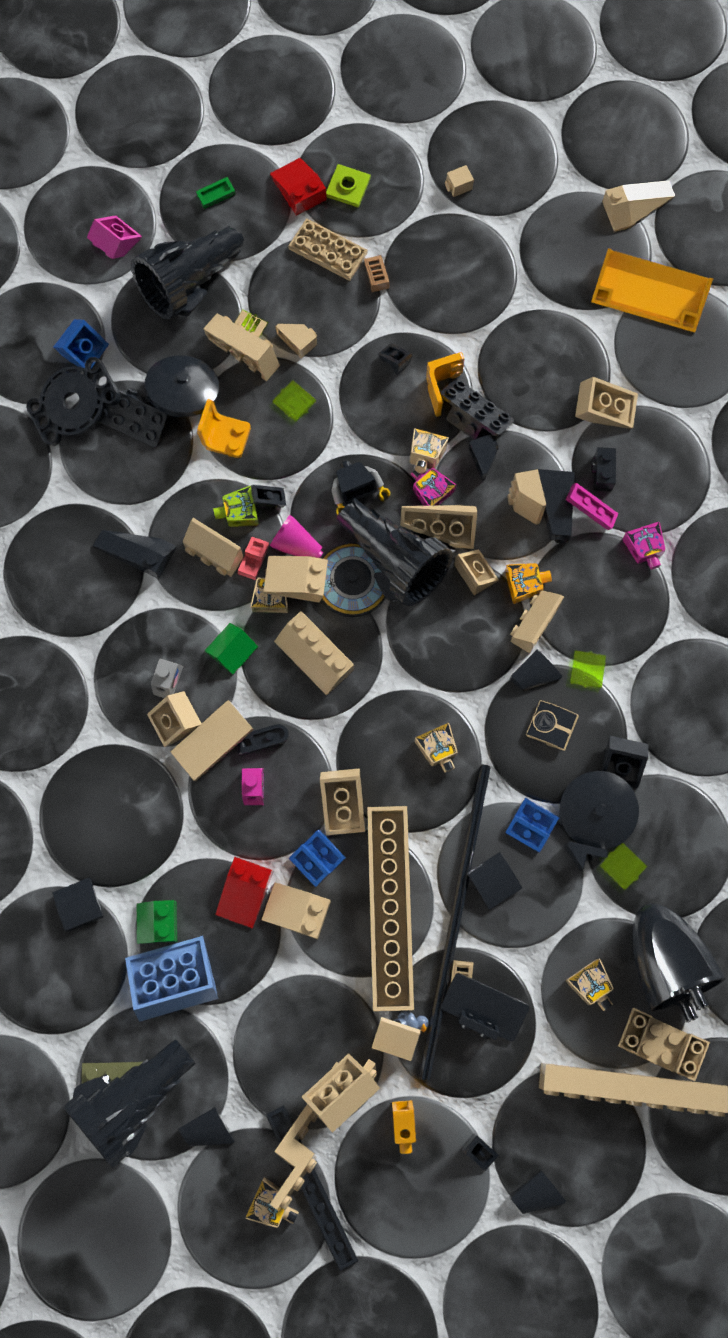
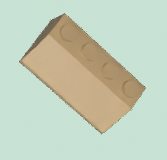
M302 611L286 624L274 641L326 696L354 671V664Z

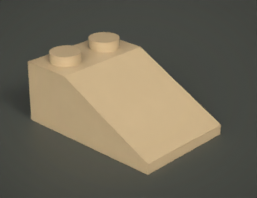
M591 377L580 382L575 417L591 423L632 429L638 393Z
M268 556L263 593L319 603L324 595L328 560L310 556Z
M360 769L321 772L320 785L326 835L365 832Z
M275 882L262 920L318 940L331 901L318 895Z

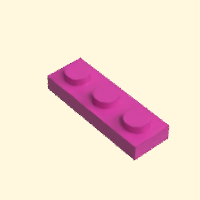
M578 483L573 484L566 500L606 530L612 529L618 513Z

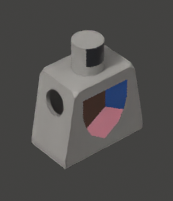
M159 659L151 681L153 695L165 698L168 695L174 694L183 666Z

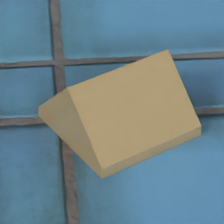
M479 549L456 556L454 565L474 595L499 580Z
M381 1017L372 1048L411 1061L421 1030Z

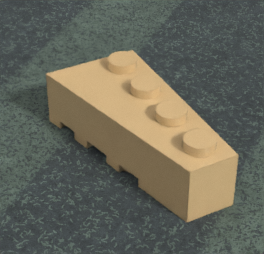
M217 313L205 326L204 331L211 342L225 352L229 351L239 362L243 360L254 373L256 370L259 371L262 375L261 378L265 381H268L279 368L280 364L274 353L273 345L266 339H260L256 333L248 332L241 324L236 325L227 316L223 317Z

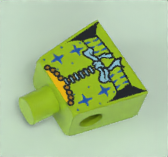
M251 486L224 495L222 497L224 506L213 508L215 519L226 517L230 527L259 525L255 505L253 504Z

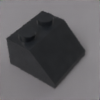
M610 736L601 771L613 773L624 779L631 787L639 788L648 760V744Z

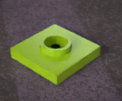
M338 164L326 195L328 198L359 208L371 175ZM346 179L347 181L355 182L351 188H346L342 185Z

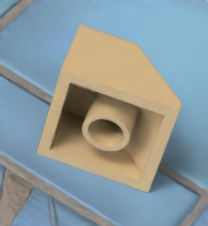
M184 691L166 696L147 714L164 747L190 735L202 724Z

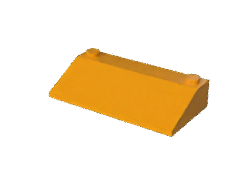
M608 248L591 302L695 332L713 278H706Z

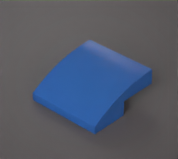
M525 797L505 833L540 853L559 816Z
M317 830L289 859L317 887L346 857L320 830Z

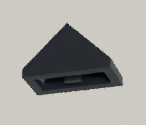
M476 1133L461 1148L484 1171L499 1156Z

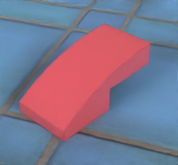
M251 537L245 550V556L238 569L239 575L256 580L267 553L269 542Z

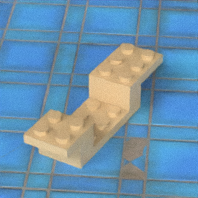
M368 1059L363 1068L375 1079L377 1075L376 1064ZM308 1104L275 1150L279 1157L294 1167L270 1203L279 1212L282 1208L286 1210L292 1201L290 1196L293 1191H299L305 1182L303 1179L306 1172L311 1173L317 1164L315 1160L317 1158L316 1155L298 1142V1139L303 1140L309 1129L307 1126L311 1121L315 1122L318 1118Z

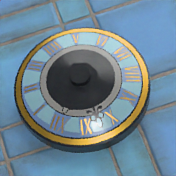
M357 543L342 544L324 555L322 559L328 560L324 595L321 601L329 610L345 617H361L372 613L381 606L386 597L373 577L376 572L381 571L361 546Z

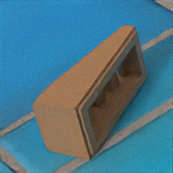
M382 256L365 258L364 264L372 292L389 289V279ZM379 262L378 264L369 265V263ZM380 267V269L371 270L372 268Z

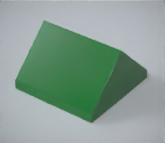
M229 623L205 649V652L234 675L256 651L258 646L241 628Z

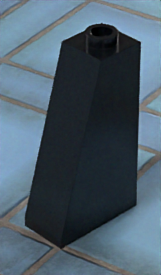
M538 469L546 501L544 517L549 538L556 543L569 542L572 533L573 505L566 498L571 486L574 484L575 472Z

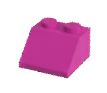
M117 216L94 219L87 236L94 246L103 250L112 259L124 257L142 237Z

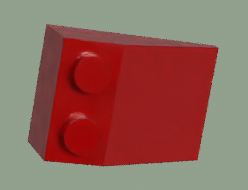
M301 158L270 173L271 178L296 216L327 200L325 185Z
M234 857L215 915L253 928L273 871Z

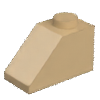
M304 324L276 325L277 335L300 358H303L317 345V334L313 329H308Z

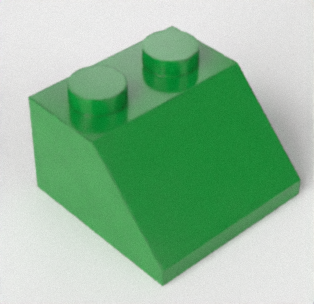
M151 901L136 904L137 944L177 942L176 901Z

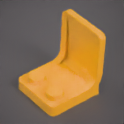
M462 352L427 363L426 380L436 417L441 416L443 404L437 382L448 378H457L463 373L465 358Z
M207 399L197 428V434L206 450L241 458L251 426L248 422L219 414L213 400Z

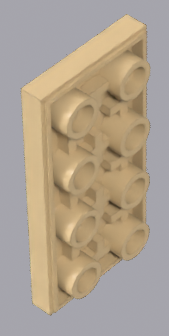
M307 218L288 246L289 250L351 281L368 254L367 249Z
M228 700L170 752L191 778L197 781L254 729Z

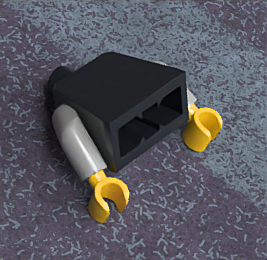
M344 461L341 463V469L337 470V478L334 479L332 485V495L335 504L338 506L336 510L337 516L339 510L345 507L343 502L345 505L349 504L353 498L361 499L378 492V489L380 491L378 498L381 501L384 500L382 492L386 493L389 498L390 490L383 487L384 483L375 469L364 466L361 462L351 464L350 461Z

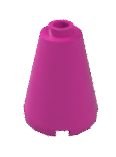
M291 515L287 517L269 545L273 549L292 556L320 558L323 554L321 551L322 546Z

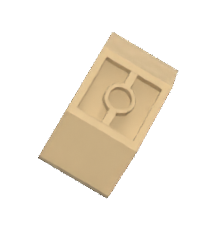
M633 1008L618 1047L664 1069L696 1081L710 1042L693 1034L683 1032L652 1018L653 1016Z

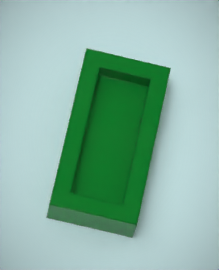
M226 177L196 191V195L203 208L206 209L236 195V192L230 180Z

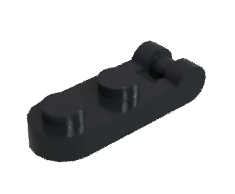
M282 724L252 731L238 743V755L244 756L283 744L288 740L289 732ZM250 739L252 745L246 747L245 741Z

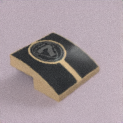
M540 700L526 736L565 751L579 716L569 710Z

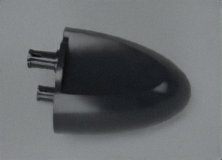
M655 903L646 904L639 909L633 923L632 946L639 980L651 1011H660L677 1005L680 1007L686 1023L698 1019L699 1017L690 1001H693L696 1011L709 1006L703 993L725 981L719 965L698 934L677 913Z

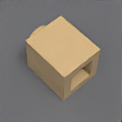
M467 165L447 173L445 186L448 192L451 191L453 197L473 190L474 179Z

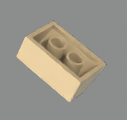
M538 469L516 473L514 480L511 481L512 487L509 488V505L513 506V510L532 523L540 524L546 507V501Z
M195 518L191 520L183 540L185 551L192 556H199L204 564L215 566L220 574L224 576L227 574L232 577L243 560L241 547Z
M543 590L539 596L535 594L530 602L532 607L529 611L525 610L520 618L522 623L520 626L515 625L510 634L513 636L511 642L526 652L531 653L558 610L564 596Z
M348 1054L311 1087L302 1098L333 1133L371 1098L380 1087L371 1075Z

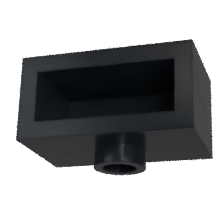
M597 447L594 462H592L591 473L594 474V490H613L616 484V448Z

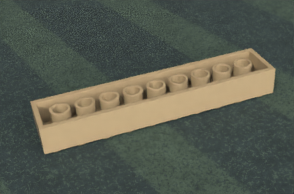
M407 806L367 807L373 1011L414 1010Z
M541 1063L539 1088L544 1090L546 1095L559 1096V1092H562L564 1096L580 1099V1095H585V1099L600 1101L602 1097L605 1098V1101L621 1104V1100H626V1104L633 1106H642L643 1102L646 1103V1106L663 1109V1105H667V1109L684 1112V1108H687V1111L697 1114H704L705 1110H707L708 1114L725 1117V1114L728 1113V1086Z

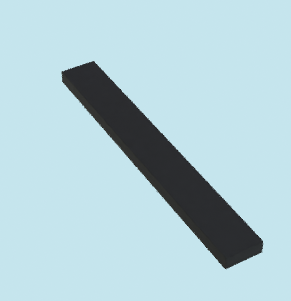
M285 1105L266 1114L279 1144L293 1125ZM314 1168L311 1173L306 1172L303 1177L305 1182L300 1189L339 1270L342 1271L358 1262L359 1259Z

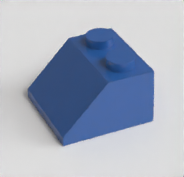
M74 319L53 348L66 360L76 366L85 368L86 360L90 357L99 359L109 346V343L85 320Z

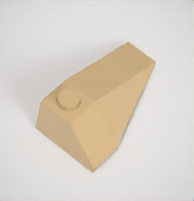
M669 181L622 185L606 190L602 203L614 232L634 226L637 221L647 217L653 210L672 200L675 194Z
M461 505L402 506L400 526L420 534L423 533L430 537H435L455 548L474 549L477 509L475 506Z

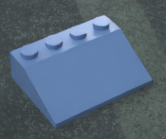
M203 936L125 958L133 1010L139 1022L218 999Z

